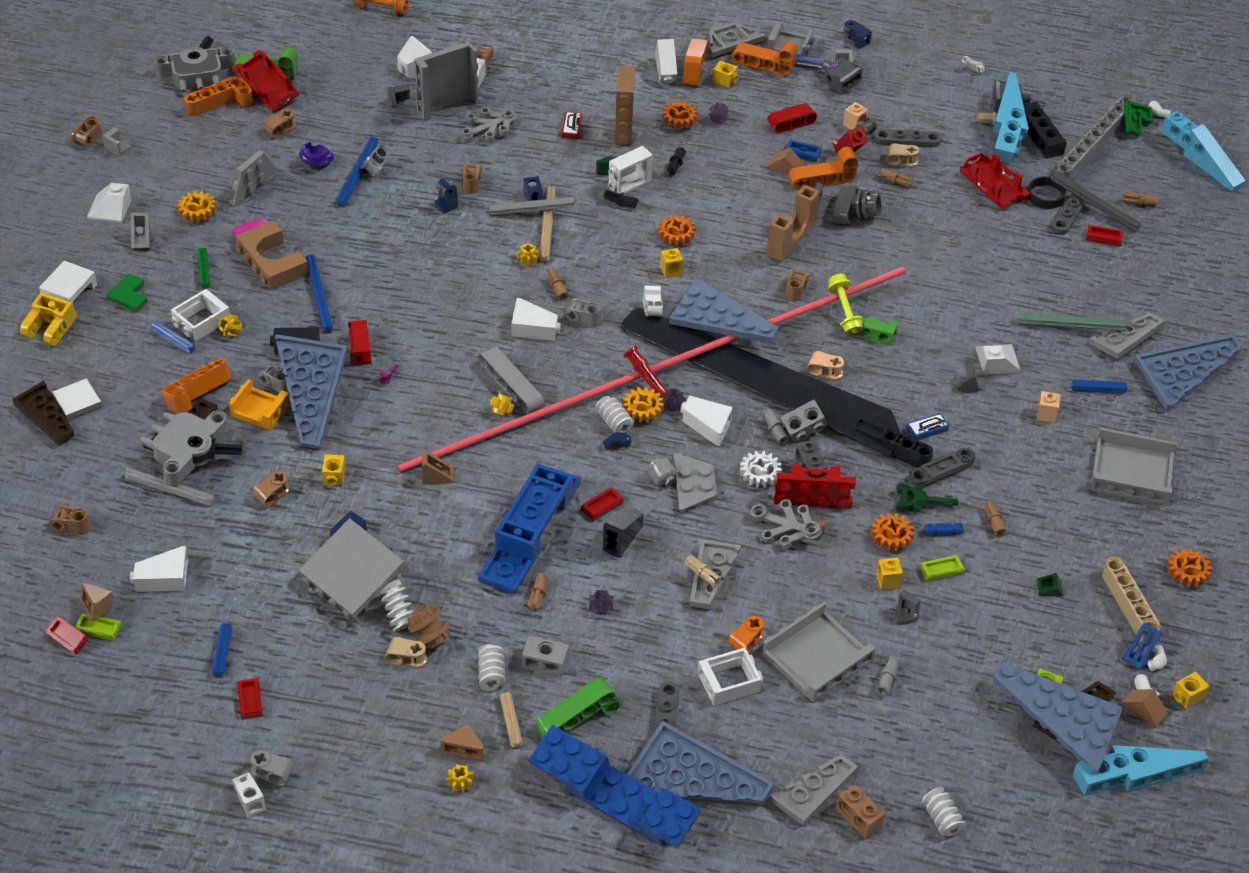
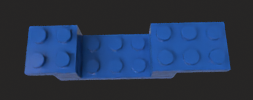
M537 463L495 532L496 548L479 574L478 582L516 594L541 552V535L557 507L566 509L581 483L580 477Z
M551 725L528 760L529 764L566 784L569 794L661 847L664 842H667L678 849L701 813V808L669 790L662 788L660 792H657L610 765L607 755L554 725Z

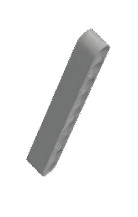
M1130 94L1122 95L1058 163L1056 172L1071 180L1125 122L1124 102L1127 100L1135 102V97Z

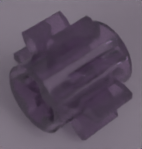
M717 102L709 108L711 112L708 115L713 122L721 124L729 118L727 114L730 111L725 104Z
M675 388L666 390V395H662L664 408L672 412L681 410V405L685 402L684 392H680V390Z
M596 590L595 594L589 597V609H594L596 615H606L608 610H613L614 596H609L607 590Z

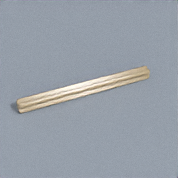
M548 186L545 199H554L555 188ZM554 209L544 210L540 246V260L542 262L549 260Z

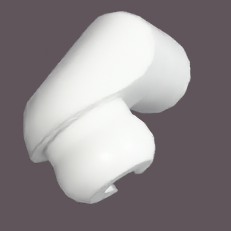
M968 56L963 57L962 62L971 71L982 74L985 71V66L982 62L973 61Z
M1151 101L1148 105L1152 107V114L1154 116L1165 118L1171 112V110L1162 109L1157 101Z
M1157 645L1153 650L1155 657L1147 663L1151 671L1160 670L1167 664L1163 646Z
M1139 674L1135 677L1136 690L1152 689L1145 675Z

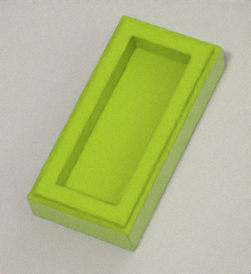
M958 555L921 562L919 566L926 582L963 575L965 572Z
M82 613L75 628L86 636L115 641L122 623L120 620L105 617L91 621L88 614Z

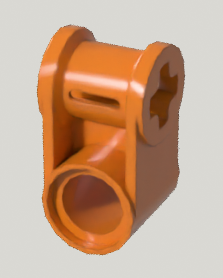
M759 616L747 618L738 629L732 632L728 639V644L736 650L746 648L749 654L753 647L763 638V619Z

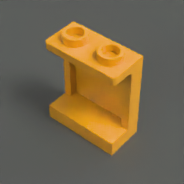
M250 379L244 385H241L238 393L229 401L232 417L270 431L290 406L288 392L281 391L278 396L254 388L253 382Z

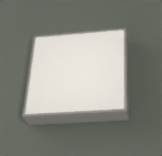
M87 378L51 391L54 400L58 403L60 410L67 420L103 406L101 399Z

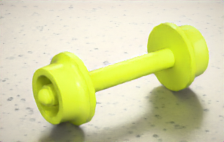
M836 274L828 279V291L830 293L838 292L846 319L840 323V327L844 329L846 335L857 334L863 330L862 322L864 319L862 316H853L845 293V289L851 286V281L847 280L845 274Z

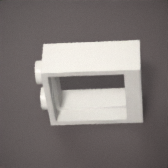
M641 146L610 160L608 170L609 189L618 193L624 192L625 194L651 182L653 155ZM636 165L635 172L621 178L622 171Z
M205 289L171 309V321L176 328H180L187 337L192 338L196 342L218 329L220 320L225 315L229 316L230 311L227 305ZM204 308L213 314L195 326L186 320Z
M746 648L699 661L698 676L713 706L760 692L763 676L760 671H757L754 658L751 654H748ZM741 665L749 681L721 689L714 673Z

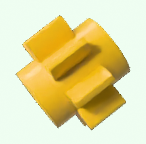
M532 244L520 246V251H517V259H520V263L526 266L537 263L539 251H536V246Z
M232 314L229 316L225 315L220 320L219 329L224 332L223 336L236 337V334L241 332L242 323L240 320H237L238 316Z
M501 393L498 394V397L492 396L490 405L493 406L492 411L502 416H505L506 412L511 413L514 404L511 403L512 398Z
M457 764L452 770H448L447 785H452L453 792H464L468 787L472 788L474 773L468 772L467 765Z

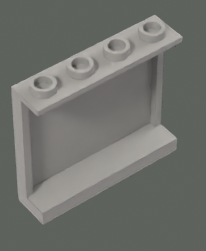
M470 42L415 58L417 112L424 121L430 120V112L468 99H472L475 104H478V51Z
M1100 428L1090 490L1168 506L1172 494L1171 480L1174 452L1177 443Z
M349 518L298 571L303 576L301 580L309 588L311 586L315 587L314 591L321 598L326 596L333 608L336 610L340 608L343 610L341 613L349 621L354 619L359 624L361 621L357 615L398 573L405 576L410 570L400 557Z
M826 602L819 606H814L810 612L804 616H799L792 624L784 626L777 634L769 636L763 643L762 655L812 702H815L874 661L876 647L871 643L864 647L826 612Z

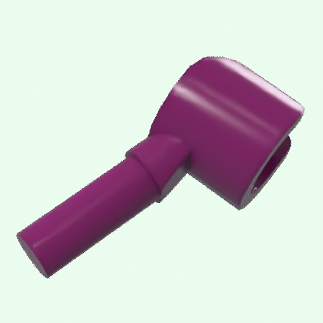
M395 364L388 372L380 371L379 376L381 378L379 382L390 383L391 375L399 366Z

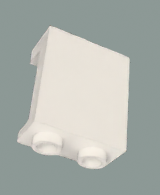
M63 261L41 284L39 291L72 302L73 304V301L86 287L94 289L97 286L95 272Z

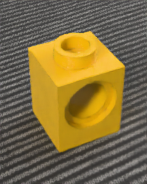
M719 61L713 69L712 82L730 88L738 80L737 66Z
M678 248L661 251L660 268L665 278L682 276L683 258Z
M325 454L322 468L323 485L343 486L346 470L345 455Z
M898 557L878 560L876 577L880 590L901 587L903 571Z
M1194 672L1176 682L1172 695L1177 702L1187 709L1205 699L1210 686L1197 672Z

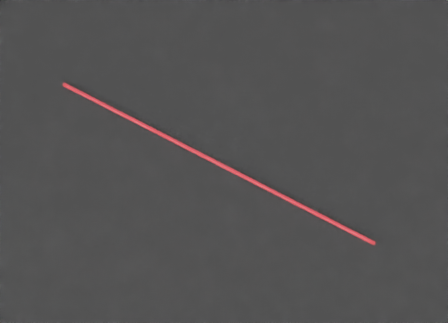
M904 267L847 288L845 289L846 296L903 275L906 271ZM838 292L767 321L776 325L840 299ZM725 336L649 366L653 373L738 340L740 337ZM638 371L430 453L439 458L642 378ZM422 456L397 465L398 471L401 473L421 465Z

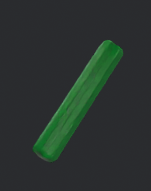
M205 247L198 248L200 286L203 289L209 288L210 276L207 249Z

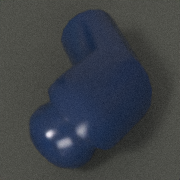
M615 432L602 443L609 449L615 444L629 447L632 441L628 434Z

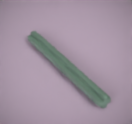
M1018 313L1017 315L1018 324L1125 331L1127 328L1126 320Z

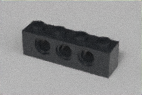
M1037 101L1023 104L1028 124L1027 134L1045 159L1064 155L1067 146L1066 140L1051 122L1043 108L1040 107Z

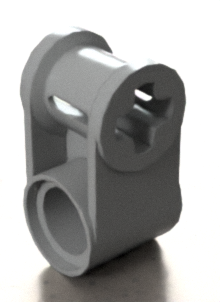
M378 145L360 168L366 169L374 178L389 157V150L383 145Z
M575 298L571 301L570 308L565 311V317L571 322L590 327L598 326L601 322L600 305L594 302Z
M270 362L268 368L257 374L258 380L264 386L270 387L279 393L281 391L288 392L283 369L278 364Z
M263 750L254 752L250 758L253 777L270 782L276 786H284L294 769V763L288 758Z

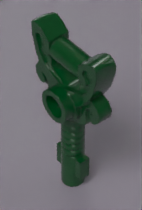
M903 483L896 485V490L901 495L896 505V511L913 509V511L919 512L926 506V503L941 504L944 507L958 506V498H953V496H927V493L922 490L921 486L916 485L912 487ZM908 495L912 496V501H908Z

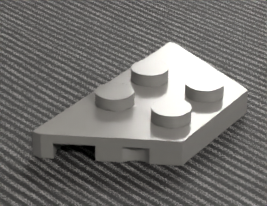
M738 22L709 30L712 58L734 51L739 43L752 45L765 41V34H755L752 28L745 27Z
M258 150L236 169L235 181L232 187L235 195L233 199H230V205L234 207L277 171V168L265 153Z
M674 453L673 460L677 471L675 479L679 515L685 514V510L691 507L696 509L705 503L717 500L714 465Z

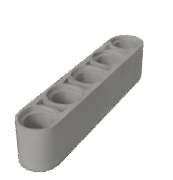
M497 347L488 349L478 355L481 366L525 414H529L544 406L542 395Z

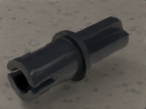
M682 147L676 148L674 155L670 158V164L667 168L670 175L676 174L678 168L683 164L686 150Z
M608 189L604 192V199L616 202L618 205H625L635 209L638 204V198L625 195L624 192L618 193Z

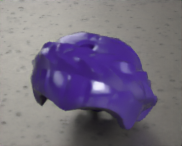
M308 142L299 152L300 159L312 168L322 167L334 160L333 153L321 144L312 146L311 142Z

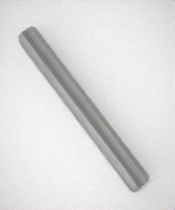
M564 197L490 205L489 210L491 215L569 208L575 207V198Z
M127 468L124 474L128 480L209 506L215 501L213 494L182 484L168 486L163 478L132 468Z

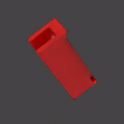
M862 126L848 130L839 140L832 141L837 156L844 147L852 148L855 153L868 142Z
M367 320L348 321L351 366L372 364Z

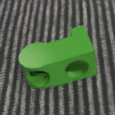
M868 317L863 320L862 335L867 339L892 346L897 335L899 322L891 321L889 324L878 321L876 318Z

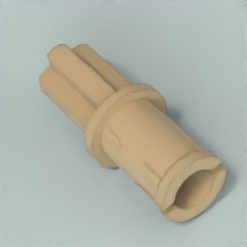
M996 112L978 113L977 122L994 125L997 114Z
M693 555L686 558L684 564L694 571L698 578L704 579L713 588L717 586L715 582L720 583L721 577L709 569V565L703 564Z

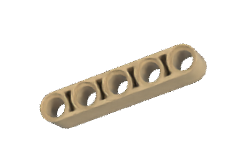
M1118 557L1108 558L1102 574L1103 579L1135 634L1137 635L1143 623L1160 631L1159 621L1124 562ZM1148 629L1145 630L1139 641L1141 643L1149 632ZM1153 633L1147 645L1151 644L1156 635L1155 633Z

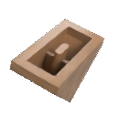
M789 147L773 155L767 169L788 174L792 168L804 166V163Z
M426 450L422 451L423 485L452 483L454 481L453 466Z
M82 583L81 603L91 621H96L111 610L112 591L88 583Z
M1154 689L1131 690L1120 702L1122 707L1154 728L1168 714Z
M469 724L441 738L442 754L483 762L484 746Z

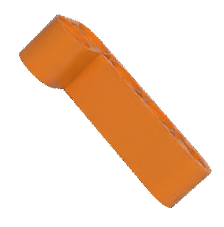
M691 39L684 63V85H700L701 70L707 54L708 40Z
M787 41L784 43L781 51L778 52L747 43H739L731 57L735 63L787 76L796 64L797 45L794 42Z
M239 76L228 78L184 97L186 113L189 116H197L232 101H236L241 107H250L253 104L252 88Z
M844 147L839 151L837 161L795 167L788 172V177L793 188L796 190H800L804 185L815 188L816 183L823 184V186L848 183L856 177L858 160L852 148Z
M217 359L167 385L161 392L168 409L178 414L188 412L193 407L191 400L227 382L232 378L226 360Z

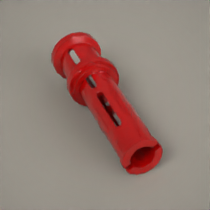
M632 347L624 353V358L630 361L633 365V370L638 371L650 388L655 390L654 393H660V398L663 397L668 391L647 365L648 360L643 358L638 352V347Z

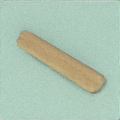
M510 692L501 693L500 701L511 747H521L522 738L512 695Z

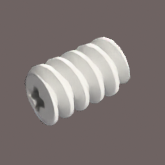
M610 396L602 397L597 402L595 410L608 427L611 428L612 432L625 433L631 429L634 420L626 412L625 408L622 407L621 403H618L617 398H611Z
M397 585L385 588L379 592L380 595H385L382 598V602L388 603L385 606V610L390 611L387 614L388 618H394L390 622L391 626H396L393 632L407 628L409 625L408 616L414 612L413 610L406 609L411 605V602L404 603L408 595H401L406 588Z
M485 644L478 648L479 686L482 690L494 691L506 681L504 670L505 651L500 646Z
M943 787L935 788L923 797L922 803L926 807L928 814H930L932 821H934L936 828H938L940 835L953 836L961 832L967 824L965 821H961L962 816L957 814L958 809L953 806V800L949 799V793H943Z

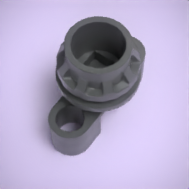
M842 186L833 209V223L850 224L853 216H857L859 220L880 216L882 207L880 194L873 193L870 190H859L857 186Z

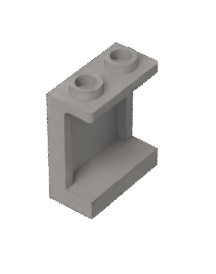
M776 21L768 38L767 49L780 52L784 43L791 41L797 45V55H809L811 45L815 41L813 29L809 30L808 35L782 30L783 22Z

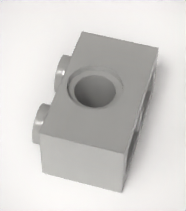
M529 636L522 653V668L562 677L569 659V645L546 640L542 637Z

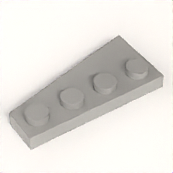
M1149 313L1132 320L1131 324L1127 325L1125 331L1114 330L1110 332L1107 330L1102 332V336L1090 337L1089 344L1119 359L1164 327L1165 320Z
M701 540L698 560L703 564L709 565V569L720 576L721 581L720 583L715 582L717 586L713 588L704 579L698 578L695 573L689 606L710 609L741 551V545Z
M840 754L819 766L818 770L813 773L805 774L801 780L794 784L786 785L782 791L769 795V801L803 826L857 772L858 766Z

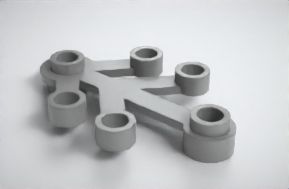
M483 107L480 110V115L483 118L476 117L474 113H469L466 115L467 123L482 125L473 129L463 128L460 132V141L470 143L473 141V135L489 129L485 132V140L492 142L495 140L497 125L501 123L503 125L499 126V134L506 136L509 134V126L515 123L517 114L511 110H506L502 113L492 112L488 107Z
M788 499L780 502L781 511L785 513L787 519L768 513L766 507L762 504L754 505L751 508L753 520L757 522L765 520L781 525L772 530L767 529L763 531L762 538L765 543L773 542L776 536L793 530L799 531L790 536L783 535L779 539L781 547L788 549L792 546L793 542L804 538L816 540L822 534L821 526L811 520L807 505H800L797 508L798 516L803 518L805 524L797 522L792 511L791 501Z

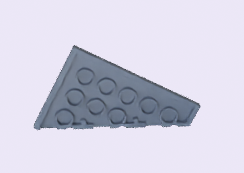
M699 279L694 280L669 317V324L766 343H773L779 333L776 325Z
M276 334L275 340L301 446L320 449L348 347L347 345Z
M1232 334L1135 355L1134 361L1167 411L1240 353L1242 345L1235 335Z
M1001 662L993 682L1003 689L1010 698L1014 697L1022 705L1024 711L1034 720H1037L1044 729H1049L1057 737L1056 740L1072 752L1079 761H1084L1092 769V773L1097 775L1123 707Z
M664 721L660 723L627 773V775L657 792L665 788L679 797L687 799L764 804L774 788V782Z

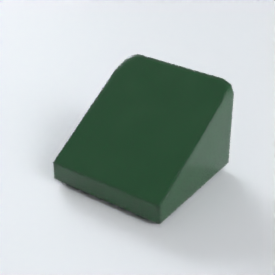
M608 156L597 160L596 174L609 175V161L614 158Z
M1057 573L1037 578L1040 596H1063L1062 581Z

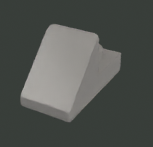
M149 212L130 213L131 248L150 249V234H152Z

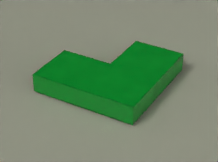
M1128 100L1124 102L1126 133L1135 136L1142 135V123H1153L1152 107Z
M129 273L107 294V299L137 312L148 302L146 296L137 293L144 285V280Z

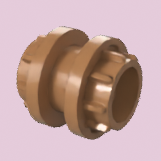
M426 604L416 609L407 619L409 631H417L419 636L416 638V641L424 643L428 649L441 644L450 634L448 630L449 623L446 620L440 622L438 617L442 612L438 607L434 608L431 604Z

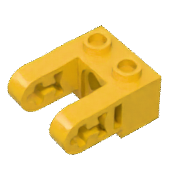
M40 292L31 305V311L20 326V334L32 338L43 323L47 322L50 325L44 333L43 341L46 344L56 346L78 316L72 302Z

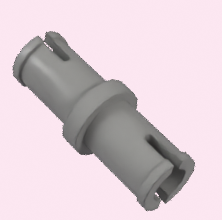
M773 409L765 410L762 416L768 424L770 433L774 434L778 444L783 445L787 443L789 436L784 431L782 422L777 419Z
M893 656L887 658L885 667L880 672V680L876 687V692L882 696L889 694L890 687L896 680V671L900 664L898 658Z

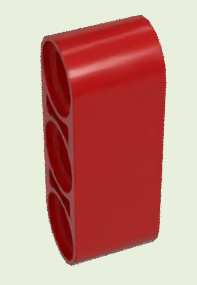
M803 103L769 114L767 122L776 133H783L813 124L817 119V114L808 103Z

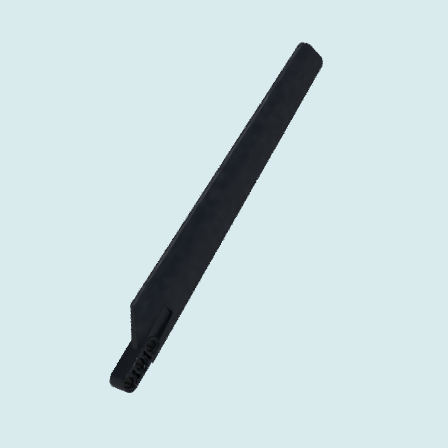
M635 308L622 321L623 330L675 355H680L718 340L692 328L669 324V319L663 316H646L643 308ZM729 343L687 359L689 362L792 411L815 400L827 423L825 427L888 457L892 456L916 468L932 461L933 448L926 443L901 433L892 410ZM812 416L810 419L815 420L817 417Z

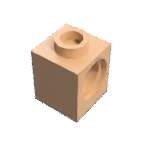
M856 102L845 109L843 125L849 129H854L858 124H862L867 118L868 109Z
M1041 391L1036 420L1056 422L1060 394Z

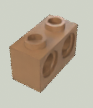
M854 784L838 796L836 810L865 839H868L882 829L885 813L858 786Z

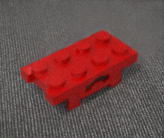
M259 49L253 53L254 57L242 65L240 63L233 67V70L249 84L252 91L272 113H275L300 94L289 82L288 77L268 58L264 51L261 52Z
M980 152L969 157L960 166L959 171L1002 210L1009 208L1011 203L1029 199L1030 192L1021 185L1023 176L1018 172L1014 173L1004 163L1000 162L1001 157L993 153L991 159Z
M791 464V473H776L774 504L780 505L782 500L788 499L792 505L796 506L807 505L852 509L853 496H850L851 489H855L856 477L841 476L840 466H831L830 470L801 468V464ZM805 473H810L813 476H821L822 473L828 475L827 477L813 478L810 476L806 477Z

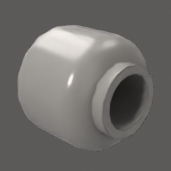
M656 458L648 465V475L657 486H670L675 481L674 477L677 471L668 459Z

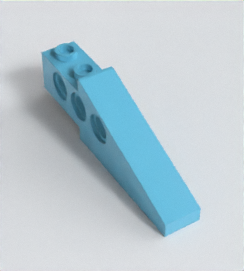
M1009 72L993 127V132L999 133L993 153L1001 157L1000 161L1012 163L1013 157L1017 158L1019 148L1016 146L1021 144V140H1025L1028 132V124L1017 75Z
M1178 111L1165 116L1161 132L1185 150V157L1232 192L1244 186L1246 180L1203 123L1197 126Z
M1112 745L1109 754H1105L1097 775L1092 773V769L1084 761H1080L1076 764L1073 777L1084 796L1119 786H1124L1126 791L1130 792L1203 771L1209 758L1205 751Z

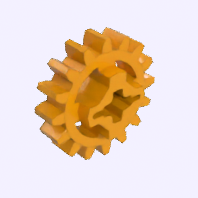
M196 191L193 194L188 192L187 197L181 196L182 200H178L177 208L180 217H184V220L190 219V222L194 220L200 222L201 219L206 221L207 216L212 217V213L216 212V201H214L213 196L210 197V193L204 195L203 191L200 194H197Z
M637 387V391L631 389L630 394L626 393L625 398H623V408L632 416L633 420L638 419L639 423L642 420L649 423V419L655 421L656 416H661L664 406L660 393L654 394L655 390L648 391L647 387L644 390Z

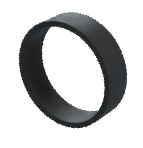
M1037 177L1028 186V191L1030 192L1028 200L1039 208L1054 209L1061 206L1065 200L1066 189L1053 182L1051 177ZM1041 185L1050 186L1057 189L1062 194V197L1056 200L1041 199L1035 196L1031 189Z

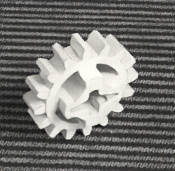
M755 451V455L748 453L747 458L743 457L742 462H740L739 470L740 476H743V481H749L750 486L753 483L756 484V488H759L760 485L766 488L767 484L773 486L776 473L782 472L781 463H778V458H772V453L765 455V451L762 454Z

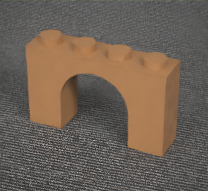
M618 66L615 121L616 145L632 144L635 67Z
M804 185L796 194L792 218L789 219L778 214L770 223L766 256L782 262L815 225L820 191Z
M274 220L236 235L237 243H235V248L237 252L243 255L245 262L252 266L253 272L260 276L261 282L264 285L266 284L270 290L309 275L308 261L299 251L280 259H267L261 256L266 250L284 244L282 230Z

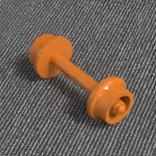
M354 0V4L362 9L366 7L367 2L394 7V15L397 16L399 14H406L409 7L408 0Z

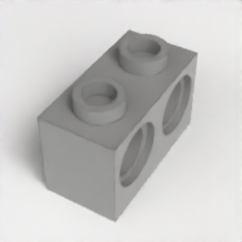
M815 400L780 417L793 443L804 440L807 435L819 432L827 425L825 417ZM812 416L817 417L815 420H809ZM795 425H800L799 428L792 429Z

